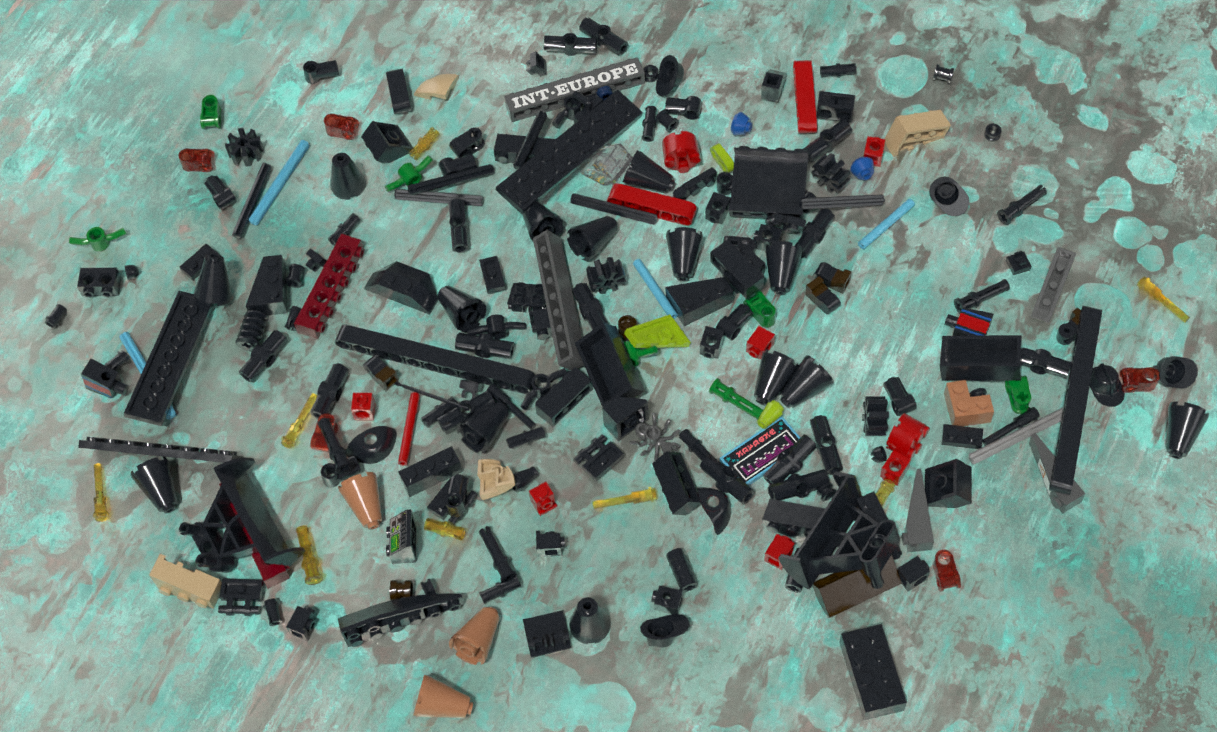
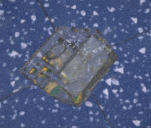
M621 143L605 146L593 156L581 173L603 186L613 185L620 181V176L623 172L627 171L633 157Z

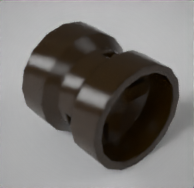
M631 315L622 316L618 320V332L625 341H629L624 334L626 329L637 325L636 319Z
M391 580L390 600L413 596L412 580H405L403 583L398 580Z

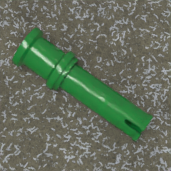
M719 378L712 383L709 389L710 394L714 393L722 398L724 403L730 402L757 420L764 410L737 394L733 387L726 386ZM740 402L746 404L747 406H749V407L752 408L753 410H750V409L747 408L746 406L742 405Z

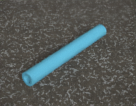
M912 199L905 201L858 242V246L861 249L869 246L914 207V201Z
M641 259L635 260L633 262L634 267L667 315L670 314L673 319L677 318V312Z

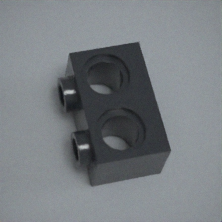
M820 91L816 118L852 122L855 95Z
M117 267L80 268L77 288L82 296L88 298L93 296H119L122 277Z

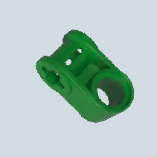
M207 95L202 99L200 114L202 129H206V127L221 128V107L214 95Z
M761 291L756 292V295L749 300L745 299L743 301V304L750 307L753 317L762 327L769 328L775 324L776 309Z
M1021 376V381H1005V388L1012 411L1017 414L1027 411L1031 401L1027 376Z

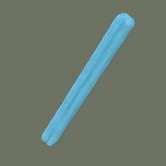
M301 140L250 216L249 221L255 226L259 224L308 150L309 143L307 141Z
M124 332L120 334L119 338L141 374L146 361L130 334ZM172 405L166 415L168 420L176 417V412Z

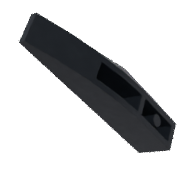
M461 594L416 595L367 607L338 618V623L347 646L357 647L363 644L364 641L379 639L383 634L398 632L403 627L417 625L424 619L439 617L446 611H456L465 604Z

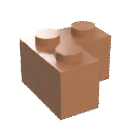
M966 380L946 383L944 397L951 425L970 426L991 423L994 409L990 394L970 397Z

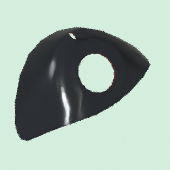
M377 426L367 429L352 439L346 449V456L348 458L355 456L360 463H378L389 456L393 450L397 432L394 428L388 426ZM374 434L377 437L376 442L371 445L366 444L364 441L366 435Z
M702 486L696 487L701 505L711 519L715 533L719 535L726 528L732 513L730 502L726 494L717 489ZM708 497H717L719 504L716 507L708 506L706 503Z

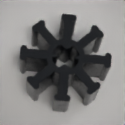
M238 128L240 137L237 138L230 133L227 136L229 143H225V148L229 158H232L235 165L239 166L243 159L245 167L251 166L249 158L252 157L259 162L261 160L259 151L263 152L264 147L260 136L257 137L255 130L250 129V132L246 135L244 128Z
M832 153L828 156L824 154L812 166L814 170L811 172L813 177L820 178L817 181L820 186L824 183L826 184L827 191L830 193L834 190L838 192L850 180L848 177L851 175L850 170L842 168L845 162L840 160L837 163L835 155Z
M607 257L605 264H602L600 259L594 261L595 267L588 266L586 268L592 292L598 289L599 294H605L606 289L609 287L614 292L618 290L617 284L625 285L626 276L620 259L614 262L613 257Z
M865 396V402H863L864 414H862L865 436H886L889 411H886L888 401L885 399V396Z

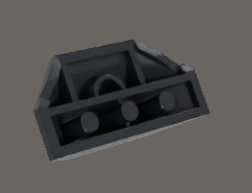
M398 261L374 272L364 287L367 291L429 315L438 302L430 274Z

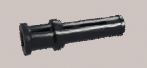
M1038 185L1018 201L1010 202L1007 208L997 212L999 220L1005 225L1010 224L1013 218L1022 215L1024 209L1047 194L1046 188H1042L1043 185Z
M1003 279L978 292L971 291L961 299H954V306L959 314L963 308H977L981 302L1008 291L1010 285L1006 279Z
M320 419L318 426L330 450L329 457L334 461L336 473L343 474L352 469L353 465L347 459L346 449L341 447L330 419Z
M490 526L485 527L486 533L483 528L480 529L479 535H481L494 561V569L501 576L500 581L504 582L515 575L518 576L517 572L513 571L510 565L509 557L504 556Z

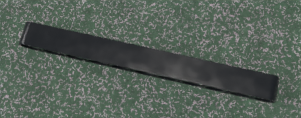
M1082 306L1049 491L1070 495L1072 490L1102 309Z
M346 324L341 325L335 339V344L346 350L370 356L377 355L382 359L486 385L494 383L495 385L498 384L502 389L522 394L530 392L532 388L531 381L535 376V373L528 369Z

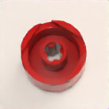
M681 131V134L675 135L674 132L663 139L662 150L665 167L677 170L680 173H687L690 168L700 162L698 141L693 133Z
M904 413L898 419L901 423L897 426L894 425L887 439L886 445L888 446L886 448L891 451L895 450L912 459L914 454H918L923 444L920 442L923 437L927 436L930 427Z

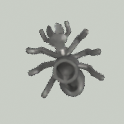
M653 412V425L641 422L635 427L637 438L644 442L630 441L629 444L638 447L648 444V449L641 452V456L648 455L653 446H655V461L658 459L659 447L662 448L663 454L666 451H677L676 447L680 448V445L675 442H665V440H673L676 434L680 433V429L674 431L671 436L661 437L667 432L671 420L668 419L663 430L660 432V429L656 426V413Z

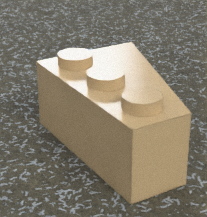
M941 110L900 115L895 118L885 137V144L894 157L901 150H913L914 145L920 143L926 145L944 138L951 124Z
M159 554L149 576L161 594L166 596L175 595L184 602L193 601L202 608L207 606L215 607L220 596L222 584L220 579L197 569L192 571L183 568L184 564L179 561L175 565L165 559V555Z

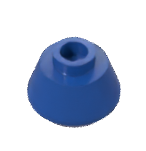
M743 112L737 113L731 124L732 134L737 136L746 135L747 132L750 133L753 126L751 119Z
M860 157L852 163L850 172L860 180H868L874 173V161L869 157Z

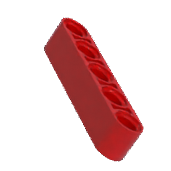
M793 61L798 134L817 133L812 61Z
M619 183L613 184L607 198V202L657 214L658 219L686 226L692 224L697 210V206L690 201Z

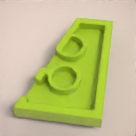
M670 314L627 328L624 333L634 348H648L651 346H656L657 348L689 347L691 344Z

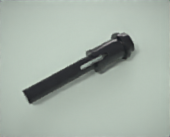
M493 383L487 388L486 391L490 392L493 399L498 403L504 404L530 430L536 427V424L510 401L511 398L500 389L498 384L495 385Z
M1028 407L1027 411L1013 418V422L982 440L983 444L986 446L1016 428L1020 429L1028 423L1038 420V417H1040L1038 410L1035 407Z

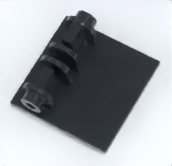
M513 283L507 302L508 309H511L513 312H522L523 306V312H526V306H528L529 312L532 310V306L533 311L546 308L542 284Z
M563 610L523 619L531 658L571 649Z

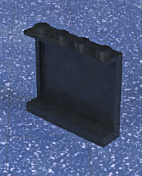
M748 146L734 147L735 157L731 200L728 209L729 215L767 218L778 213L803 219L804 209L799 207L798 202L801 198H805L808 151L804 149L786 150L785 148H776L774 150L767 147H757V149Z

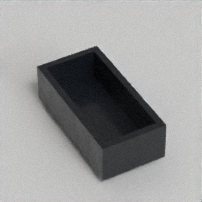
M602 323L575 342L602 407L607 401L614 400L617 397L636 398L645 391L616 326Z
M1022 335L942 336L940 357L942 381H1021Z
M882 624L841 633L839 643L863 721L904 711L907 704Z

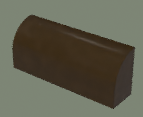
M891 555L881 571L884 584L879 589L872 588L870 579L864 574L863 569L832 573L815 581L812 586L823 611L831 618L902 584Z

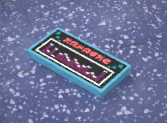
M781 416L766 429L760 430L720 457L719 461L724 466L736 469L739 473L738 477L750 486L763 477L778 461L777 456L786 448H791L800 439V436Z

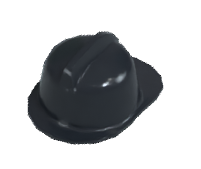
M673 55L665 56L660 63L656 81V93L662 97L668 95L673 87H676L684 77L683 66L677 62Z
M944 176L932 182L929 189L930 196L943 212L950 216H960L965 213L969 206V197L954 179Z
M1178 356L1164 357L1157 365H1153L1157 378L1167 387L1187 388L1195 382L1198 375L1196 363L1189 358Z
M1104 363L1093 368L1090 388L1097 401L1107 407H1116L1121 404L1125 397V391L1119 380L1117 370L1112 366L1104 365Z
M672 614L646 620L641 624L640 632L647 638L648 646L664 648L671 645L675 637L684 634L688 630L690 622L683 615Z

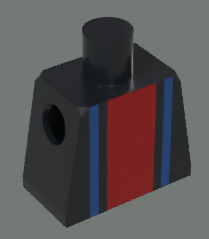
M963 308L959 317L948 314L944 325L954 328L953 336L987 335L994 314Z
M90 358L81 373L87 390L108 398H113L116 393L124 396L128 391L129 385L121 382L117 371Z

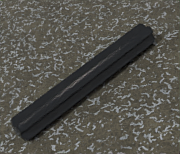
M538 111L513 163L514 169L517 170L526 163L547 119L546 112Z

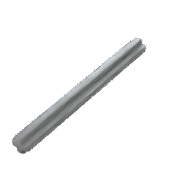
M1063 407L970 453L968 457L970 462L976 464L1032 436V434L1060 422Z

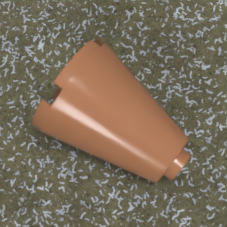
M366 472L368 476L362 477L361 474L344 480L341 482L342 487L338 486V489L362 526L372 530L380 526L382 514L376 474L374 472Z
M483 607L451 637L449 647L451 650L454 647L457 651L455 655L458 658L472 665H476L478 662H481V665L484 664L500 619L497 610L492 607Z
M424 675L413 716L465 718L466 714H471L473 702H470L471 697L430 676Z

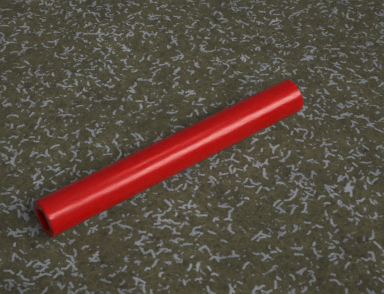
M415 392L410 395L398 464L402 466L408 464L420 394Z

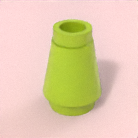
M774 400L768 402L757 420L758 426L766 429L779 419L784 411L782 405Z

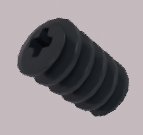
M248 310L245 313L237 335L238 338L235 341L239 348L252 352L253 348L260 344L259 340L262 339L261 334L265 331L263 328L267 325L265 321H268V315L258 310Z

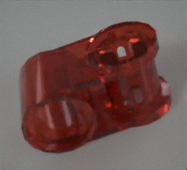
M333 113L324 117L325 130L329 136L346 140H353L355 138V130L360 125L356 118Z
M186 148L178 154L181 166L187 172H211L213 170L212 159H214L215 153L210 149Z
M1129 367L1119 372L1123 381L1122 391L1125 393L1153 391L1160 379L1159 371L1153 367Z
M329 413L322 414L318 421L322 418H329L337 435L338 425L335 422L334 416ZM317 421L310 447L312 450L330 452Z
M947 550L938 551L933 561L938 590L943 592L947 588H961L960 575L956 569L952 553ZM944 559L948 564L943 565L938 560Z

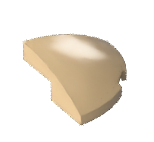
M442 74L428 79L416 89L414 96L429 100L433 96L446 100L450 90L454 89L459 75Z
M478 460L477 476L480 479V497L482 500L498 496L516 485L515 477L508 466L506 468L501 466L498 460Z

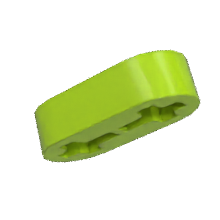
M718 143L710 147L712 157L723 172H732L734 162L722 145Z

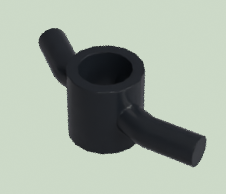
M595 93L585 97L589 100H593L597 97V95ZM573 96L567 97L564 100V110L552 122L553 126L558 127L565 117L569 120H574L575 114L582 110L584 104Z
M495 314L486 318V325L468 329L467 334L477 335L488 332L495 339L501 340L506 337V330H525L526 323L505 322L504 316Z
M565 368L555 371L548 376L545 374L535 375L531 381L532 390L526 395L520 407L527 410L535 397L539 399L541 396H545L551 388V383L564 376L566 373Z

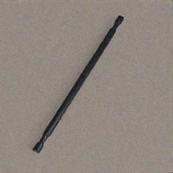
M395 382L396 386H401L407 390L425 395L427 397L442 401L444 403L459 408H463L467 411L470 410V407L463 406L459 403L447 400L445 398L430 394L428 392L410 387L405 384H400L399 382Z

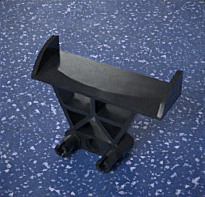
M237 458L215 466L213 469L221 482V486L204 522H196L194 524L183 522L180 524V534L192 536L201 553L195 560L198 567H207L211 571L229 573L234 568L235 559L259 552L264 563L291 566L305 553V549L302 547L288 548L246 471L255 463L254 458ZM230 502H232L236 512L238 513L236 516L234 515L232 509L229 506ZM244 526L248 534L250 535L253 544L249 543L244 531L242 530ZM218 529H226L223 538Z
M834 472L833 478L839 487L795 556L780 554L778 559L786 572L806 589L812 587L820 574L862 569L864 574L869 577L872 588L879 589L884 584L881 571L891 555L894 560L899 559L902 555L896 524L892 520H883L878 523L859 510L855 500L862 497L855 475ZM855 521L849 532L846 533L852 522ZM836 547H839L835 554L832 555Z

